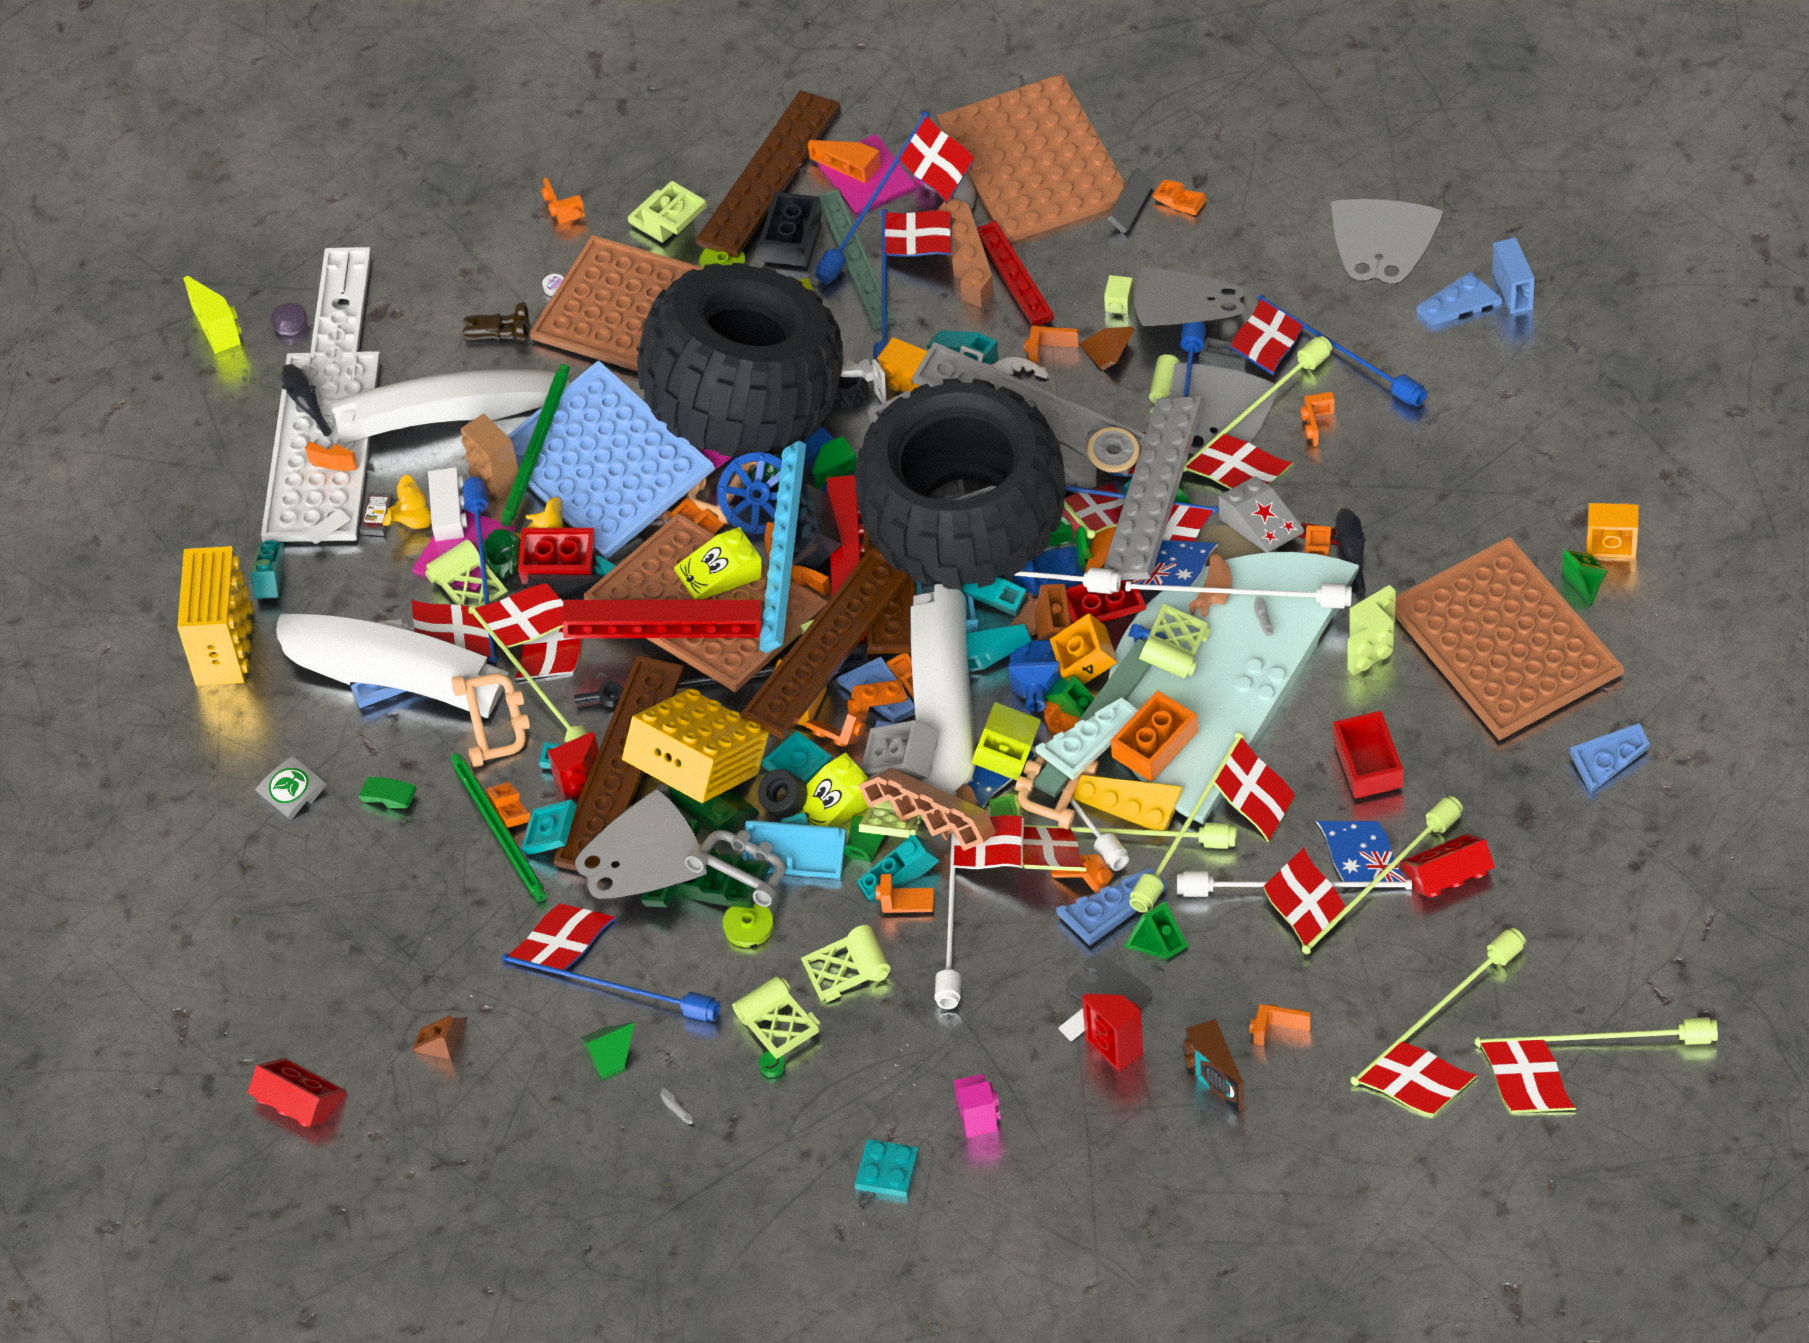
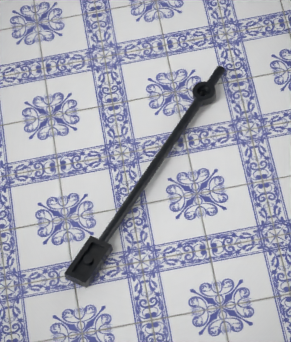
M858 644L836 673L849 672L868 663L866 644ZM776 665L764 666L752 678L771 675ZM708 675L682 678L678 689L719 682ZM614 681L606 682L600 686L599 691L574 695L575 704L600 701L604 706L615 707L618 704L624 687Z

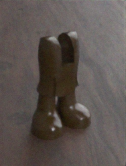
M526 302L518 303L515 307V313L511 315L501 316L499 313L496 315H471L465 317L463 321L465 328L463 329L462 337L466 341L488 339L502 341V339L527 342L529 337V312Z

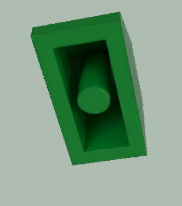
M844 436L822 445L812 470L815 488L818 489L827 483V478L846 476L856 470L857 454Z
M1076 676L1058 679L1045 696L1049 702L1060 705L1062 712L1078 718L1082 717L1095 699Z

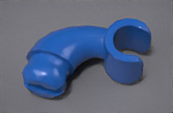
M1133 624L1128 636L1134 637V642L1136 643L1138 639H1148L1152 629H1145L1141 625ZM1162 632L1155 633V636L1168 639Z

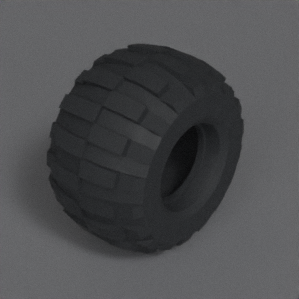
M732 262V265L715 263L705 265L702 270L691 269L683 273L681 278L671 283L667 291L663 289L659 293L643 325L637 368L639 387L644 390V400L657 421L667 424L666 430L677 438L683 437L690 441V445L702 450L709 449L719 452L718 455L733 457L734 455H745L755 452L777 455L797 441L803 442L819 429L822 421H825L837 395L843 369V341L841 340V330L836 320H834L830 308L823 305V299L814 290H808L803 287V282L763 266L760 268L748 266L747 263Z
M959 378L943 379V384L930 387L927 383L914 388L910 392V397L905 399L900 396L883 410V415L879 416L875 423L872 422L865 433L863 448H859L855 470L859 512L862 516L863 527L876 550L880 549L886 562L897 571L900 569L905 574L909 573L912 579L931 586L937 581L942 582L944 588L963 590V584L977 583L978 588L993 585L995 578L999 576L1012 577L1026 568L1027 560L1032 562L1049 546L1051 531L1057 532L1064 510L1066 483L1063 456L1058 440L1045 416L1036 406L1032 408L1020 394L1004 386L996 390L993 383L980 379H973L972 383H961ZM957 480H980L996 487L983 495L967 500L942 501L928 498L937 488Z

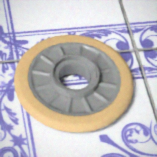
M1107 427L1091 436L1087 444V454L1090 461L1099 469L1113 473L1122 472L1131 468L1137 462L1140 455V446L1137 439L1129 431L1118 427ZM1109 446H1117L1120 451L1112 454L1107 451V448Z

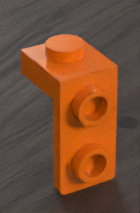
M548 178L543 179L544 187L541 188L545 201L549 200L548 208L552 217L556 216L559 224L585 216L580 194L558 201Z
M1031 326L1030 337L1025 339L1024 352L1028 353L1030 361L1038 363L1041 345L1078 348V329Z
M1333 392L1304 396V406L1300 407L1301 417L1303 421L1307 420V425H1305L1307 439H1312L1313 447L1318 446V429L1315 417L1334 414Z
M900 680L853 686L851 699L847 703L849 714L860 712L868 715L869 707L906 702L907 695Z
M860 712L848 714L842 731L819 720L807 721L805 727L812 729V733L816 736H827L834 739L833 743L836 745L847 747V745L858 743L859 737L862 736L866 728L864 722L867 715Z
M1099 854L1079 855L1083 865L1086 867V871L1052 870L1050 872L1053 878L1083 877L1095 894L1100 892L1099 889L1108 886L1114 875Z
M881 874V885H876V900H881L882 913L932 912L934 910V889H893L891 874Z
M1259 1004L1257 1017L1251 1019L1249 1033L1253 1034L1254 1044L1264 1046L1269 1024L1310 1031L1311 1013L1301 1009L1281 1008L1273 1004Z

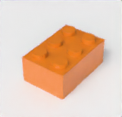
M1157 690L1110 740L1112 758L1152 782L1199 732L1197 714Z

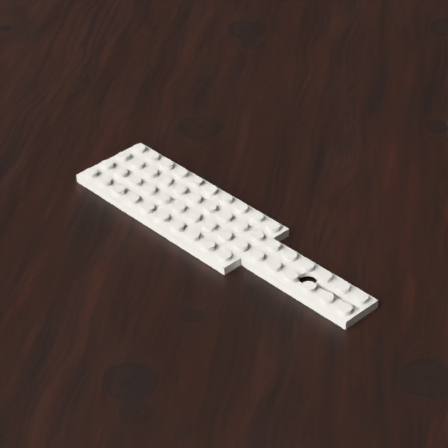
M370 247L325 248L310 353H287L286 365L293 364L304 370L312 385L316 386L315 391L320 410L332 433L329 436H324L315 420L299 408L287 394L286 390L282 388L261 532L262 542L266 540H276L277 542L311 541L304 533L339 508L351 520L321 541L357 540L370 436L343 444L338 433L331 401L377 388L381 359L380 353L359 352L372 255ZM339 299H347L350 303L347 308L342 310L333 307V305L339 302ZM310 441L329 450L334 444H337L354 452L358 468L355 471H338L309 463L305 447Z

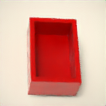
M1382 711L1333 722V741L1354 799L1403 787L1404 769Z

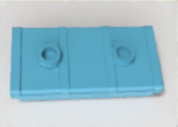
M746 821L745 831L751 836L750 842L757 846L761 842L770 843L774 849L773 854L780 857L785 863L786 871L784 875L842 879L844 847L847 836L846 829L829 826ZM742 851V858L744 860L757 861L752 854ZM768 863L770 866L768 873L773 874L776 868Z

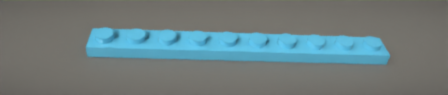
M801 441L786 447L781 456L780 481L774 514L775 522L772 532L773 539L769 571L767 573L765 605L762 614V630L760 633L759 650L766 654L783 645L806 444Z

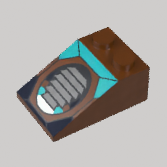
M1216 1019L1186 1028V1039L1183 1040L1186 1051L1184 1060L1187 1068H1192L1196 1078L1237 1111H1243V1081Z

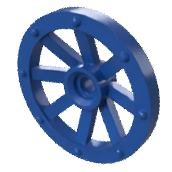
M748 453L736 458L724 469L717 485V501L721 513L733 527H740L743 532L748 534H765L766 525H758L759 506L775 522L774 514L776 510L767 500H777V492H769V489L780 481L781 459L768 453ZM757 462L753 483L741 467L743 464ZM765 463L779 470L766 483H762ZM734 471L746 486V489L727 486L729 478ZM756 490L760 493L759 499L753 497V491ZM726 494L743 496L745 499L731 510ZM749 505H752L751 524L745 523L736 517L737 514Z

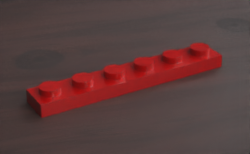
M996 220L977 227L984 250L1031 326H1040L1053 321L1054 313Z

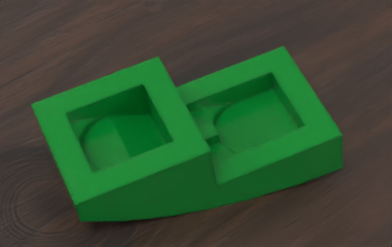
M1084 526L1078 528L1074 538L1078 565L1081 571L1086 570L1088 559L1094 558L1091 539L1087 538Z
M367 777L359 798L362 802H383L387 808H408L417 788L415 785L399 780Z

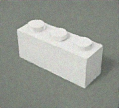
M456 467L428 471L431 521L435 541L464 538L463 528L468 527L466 513H462V509H465L463 495H461L464 485L463 476H458Z

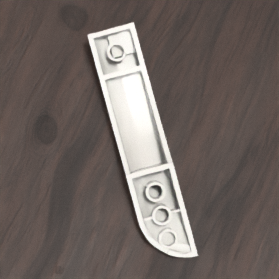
M491 369L439 374L393 383L332 400L331 405L335 414L338 433L344 444L386 431L414 425L474 420L483 413L493 421L542 407L555 372L533 369ZM567 380V383H566L565 388L570 384V382H569L568 380Z
M934 584V592L913 596V606H911V655L915 715L917 721L939 731L937 747L934 750L931 763L932 768L928 778H924L923 782L955 796L957 795L956 790L962 784H968L975 770V764L971 763L976 751L967 657L966 598L959 589H947L943 587V584Z
M281 614L277 622V640H279L282 646V651L292 661L349 685L351 682L398 688L438 699L469 711L466 694L454 695L451 677L462 675L463 679H469L493 673H501L507 677L509 675L507 671L486 664L487 657L427 635L394 626L352 618L313 614ZM500 683L474 687L482 717L488 718L503 693L505 688Z

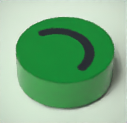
M767 1051L759 1058V1068L764 1076L773 1078L784 1072L786 1065L783 1055L776 1059L770 1051Z

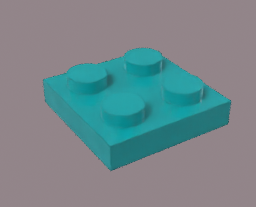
M796 730L762 761V764L769 772L777 769L788 770L801 778L805 785H807L826 764L833 761V756Z
M570 799L532 809L521 851L525 855H531L566 846L577 805Z
M867 1139L855 1180V1189L907 1198L919 1155V1148Z

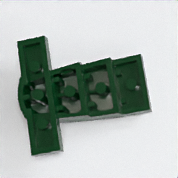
M685 819L695 837H697L701 824L697 819ZM714 848L708 853L762 881H765L770 869L766 861L744 860L740 854H718ZM706 865L707 874L675 885L644 892L641 901L645 906L667 907L674 893L712 904L754 908L756 902L753 899V893L756 889Z

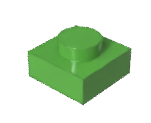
M1014 795L989 799L992 816H1018Z

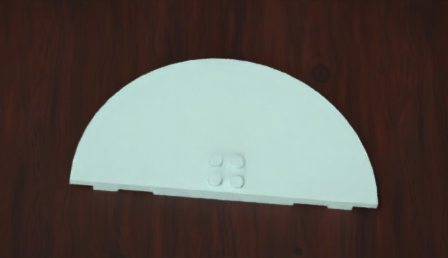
M1299 552L1259 553L1225 560L1231 570L1232 589L1317 592V588H1322V583L1346 584L1345 586L1350 587L1359 570V565L1338 558ZM1210 565L1204 567L1201 576L1192 587L1204 586ZM1164 590L1146 605V610L1139 612L1123 635L1115 652L1118 663L1111 667L1109 678L1135 644L1134 637L1128 636L1131 626L1138 624L1145 629H1152L1163 603L1207 622V628H1210L1211 631L1206 642L1201 641L1193 661L1197 662L1192 676L1186 675L1185 679L1152 665L1126 700L1139 710L1158 690L1196 713L1198 717L1199 732L1152 782L1133 771L1138 779L1145 783L1183 787V792L1176 804L1175 810L1189 817L1234 742L1237 732L1244 734V741L1253 751L1317 647L1318 640L1333 615L1336 616L1340 608H1321V603L1316 602V597L1231 593L1225 605L1212 604L1208 608V615L1202 617L1201 609H1197L1193 615L1190 614L1189 604L1198 597L1200 592ZM1257 597L1262 599L1273 630L1271 636L1265 634L1256 616L1254 602ZM1163 614L1167 623L1176 622L1174 617ZM1192 625L1186 626L1190 634L1200 631L1199 628ZM1180 627L1171 629L1175 637L1184 635ZM1188 641L1179 643L1182 648L1189 651L1192 650ZM1215 785L1211 788L1193 819L1201 824L1205 823L1213 809L1216 810L1224 798V795Z

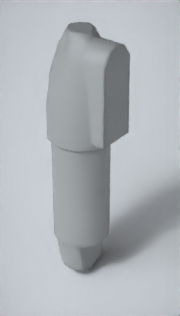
M1257 597L1254 602L1256 616L1265 634L1271 636L1273 630L1262 599Z
M661 1089L660 1096L665 1105L682 1121L689 1125L693 1124L694 1118L679 1103L676 1097L667 1089Z

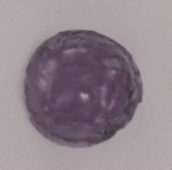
M286 303L272 312L270 320L275 331L281 335H297L307 325V313L300 304Z

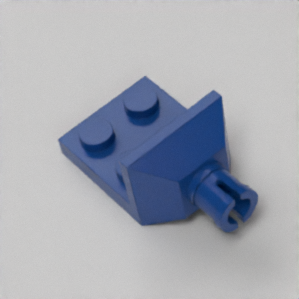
M1075 546L1043 551L1032 562L1027 560L1026 568L1021 570L1083 577L1081 568L1078 565ZM1002 575V576H999L998 578L1005 579V578H1007V577H1005L1004 575ZM1016 575L1010 577L1013 578L1015 585L1026 589L1027 594L1033 593V596L1039 595L1041 585L1065 584L1066 589L1083 584V581Z
M1050 640L1031 641L1015 649L1010 654L1009 674L1011 691L1022 698H1026V709L1031 712H1035V702H1037L1038 712L1045 709V696L1057 680L1060 679L1059 661H1056Z

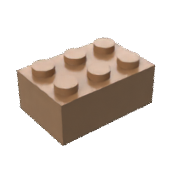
M483 413L461 428L463 436L461 442L466 450L465 458L469 463L470 469H468L470 476L481 478L486 484L487 494H492L498 500H501L510 494L518 473L517 461L512 440Z

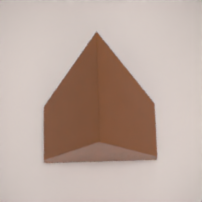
M1131 326L1104 328L1080 342L1079 345L1099 368L1105 370L1118 361L1135 329Z
M447 1016L420 1028L412 1050L417 1053L451 1059L467 1017L452 1018Z

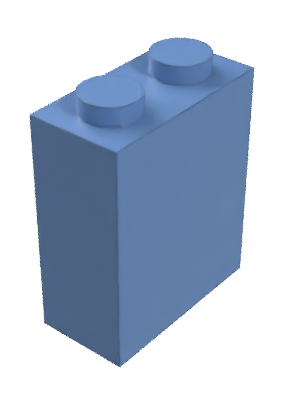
M1516 237L1494 242L1492 275L1510 314L1533 309L1534 276Z

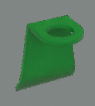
M853 815L848 844L844 847L845 856L871 863L885 835L859 832V824L864 816Z

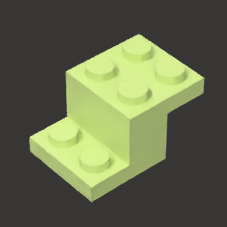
M671 181L661 191L657 189L628 216V222L663 243L673 233H680L707 207V202Z
M1390 585L1350 608L1348 670L1353 676L1361 671H1366L1372 664L1381 659H1386L1393 652L1396 591Z

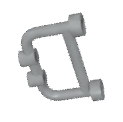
M725 830L714 831L708 835L698 850L691 851L685 859L686 867L692 872L699 873L706 865H709L755 888L753 899L758 905L763 907L770 906L775 899L774 889L786 871L785 863L780 857L773 854L774 849L770 843L761 842L757 846L750 842V834L743 830L739 831L736 835ZM724 840L730 843L734 850L738 852L746 851L752 854L755 860L766 861L774 865L776 870L766 883L708 853L717 841Z

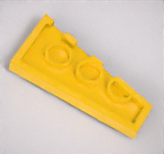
M1081 775L1073 798L1076 801L1150 830L1167 831L1175 812L1176 804L1184 788Z

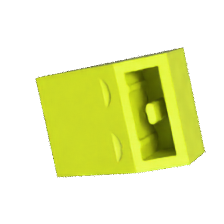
M994 702L971 763L1017 781L1025 765L1041 719Z

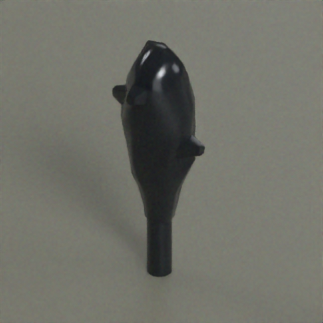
M293 364L284 365L281 370L282 388L286 390L287 394L299 408L315 420L322 434L329 436L332 430L320 410L315 391L316 386L312 385L304 370Z
M1341 508L1336 516L1333 529L1336 533L1335 539L1344 559L1347 562L1359 565L1354 583L1356 593L1363 594L1366 592L1362 572V556L1365 538H1363L1364 532L1357 515L1350 509Z

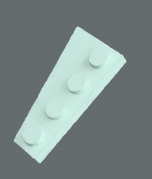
M1121 697L1095 712V716L1086 721H1079L1075 724L1074 728L1065 733H1058L1053 736V740L1046 744L1041 743L1037 745L1036 753L1074 780L1111 745L1110 740L1137 713L1138 709Z

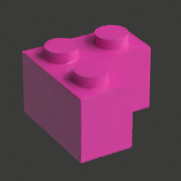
M985 1074L954 1080L955 1095L966 1137L998 1131L997 1120H1001L998 1107L999 1099L997 1091L993 1089L992 1082L986 1081Z

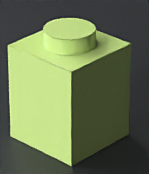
M1109 275L1104 295L1105 312L1128 314L1133 296L1132 278Z

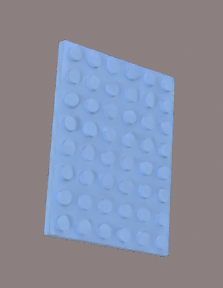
M598 360L564 388L528 487L546 504L550 498L560 497L563 501L562 519L571 528H594L595 550L607 560L714 471L715 467L701 452L690 445V442L683 437L677 438L666 430L667 424L657 421L650 407ZM542 407L507 435L513 443L518 470Z

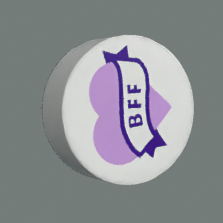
M560 274L546 276L542 282L544 292L549 296H553L564 277Z

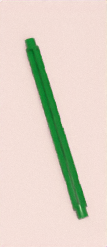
M561 364L559 370L555 372L503 509V517L500 523L505 527H510L512 521L516 518L569 378L570 367L566 364Z
M460 753L453 754L450 758L453 768L459 774L527 885L529 892L535 896L537 901L545 900L547 894L544 891L543 884L539 881L470 769L468 762L462 758Z

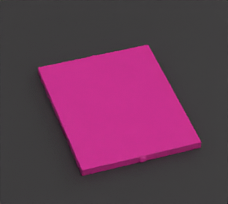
M877 134L858 141L872 146L880 152L881 167L866 184L817 162L833 186L839 189L842 198L855 215L863 211L895 160ZM899 163L870 208L916 188L914 182Z
M462 510V513H466L468 527L463 528L464 538L435 541L433 535L413 567L412 572L427 577L425 571L427 570L426 565L467 539L474 545L479 554L475 514ZM480 515L483 543L488 538V534H491L493 530L507 529L511 532L516 530L515 526L505 527L499 521ZM478 566L471 570L469 577L482 578L481 568ZM454 581L450 585L464 589L465 582ZM468 582L467 590L477 593L482 584Z

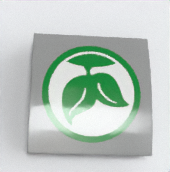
M291 756L276 767L258 785L255 791L292 820L306 801L312 804L327 784L294 756Z

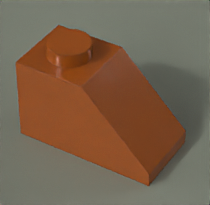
M1065 584L1040 586L1034 616L1038 640H1050L1071 625Z

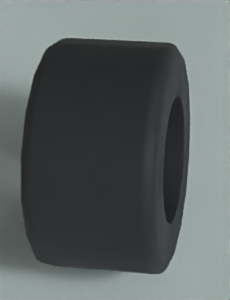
M777 769L771 771L763 777L759 784V802L764 809L778 817L788 818L796 815L802 810L807 800L808 793L805 783L801 778L788 770ZM788 785L787 796L782 801L777 802V793L783 786Z

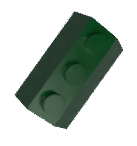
M668 785L671 802L692 819H697L701 826L710 834L718 830H725L735 834L746 825V821L752 820L759 814V810L733 789H729L701 803Z

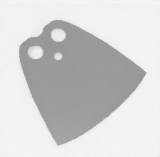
M1383 199L1331 201L1335 240L1346 272L1355 280L1366 281L1371 278H1377L1387 283L1402 281L1412 271L1427 249L1440 222L1443 211L1421 204ZM1382 254L1383 258L1381 260H1377L1375 258V255ZM1359 263H1366L1369 265L1370 270L1365 274H1360L1355 271V266ZM1393 265L1399 269V273L1396 276H1387L1384 273V269L1387 266Z
M1142 267L1136 279L1134 303L1142 326L1208 321L1235 316L1243 313L1245 310L1244 304L1240 302V298L1244 296V289L1226 281L1152 267ZM1225 288L1234 289L1236 293L1234 295L1228 296L1222 294L1221 290ZM1208 297H1214L1215 300H1214V301H1210V300H1208L1207 298H1208ZM1230 303L1234 304L1236 309L1226 311L1221 306Z
M1175 363L1171 392L1168 398L1184 396L1187 363ZM1192 364L1188 396H1202L1205 402L1195 435L1203 438L1204 444L1199 448L1191 446L1189 453L1196 454L1275 384L1263 378L1231 369ZM1278 389L1229 430L1226 435L1251 443L1264 423ZM1211 427L1217 428L1218 432L1216 434H1212L1209 431V429Z
M657 789L610 823L582 850L575 861L578 872L581 875H585L589 880L587 888L591 895L600 899L649 892L707 874L706 866L699 873L692 872L686 867L685 859L691 851L698 850L700 846L680 811ZM595 855L600 858V864L593 869L587 868L585 860L589 856ZM618 861L620 863L619 867L612 868V862ZM608 877L612 879L613 885L610 889H598L597 883L601 878Z

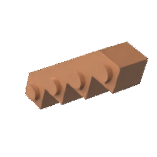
M951 197L949 202L946 204L944 201L937 211L951 213V248L954 277L961 279L962 301L982 309L994 293L992 273L969 204Z
M886 769L872 775L858 785L869 808L890 800L900 822L921 814L931 836L952 828L963 851L984 843L996 834L986 810L896 769Z

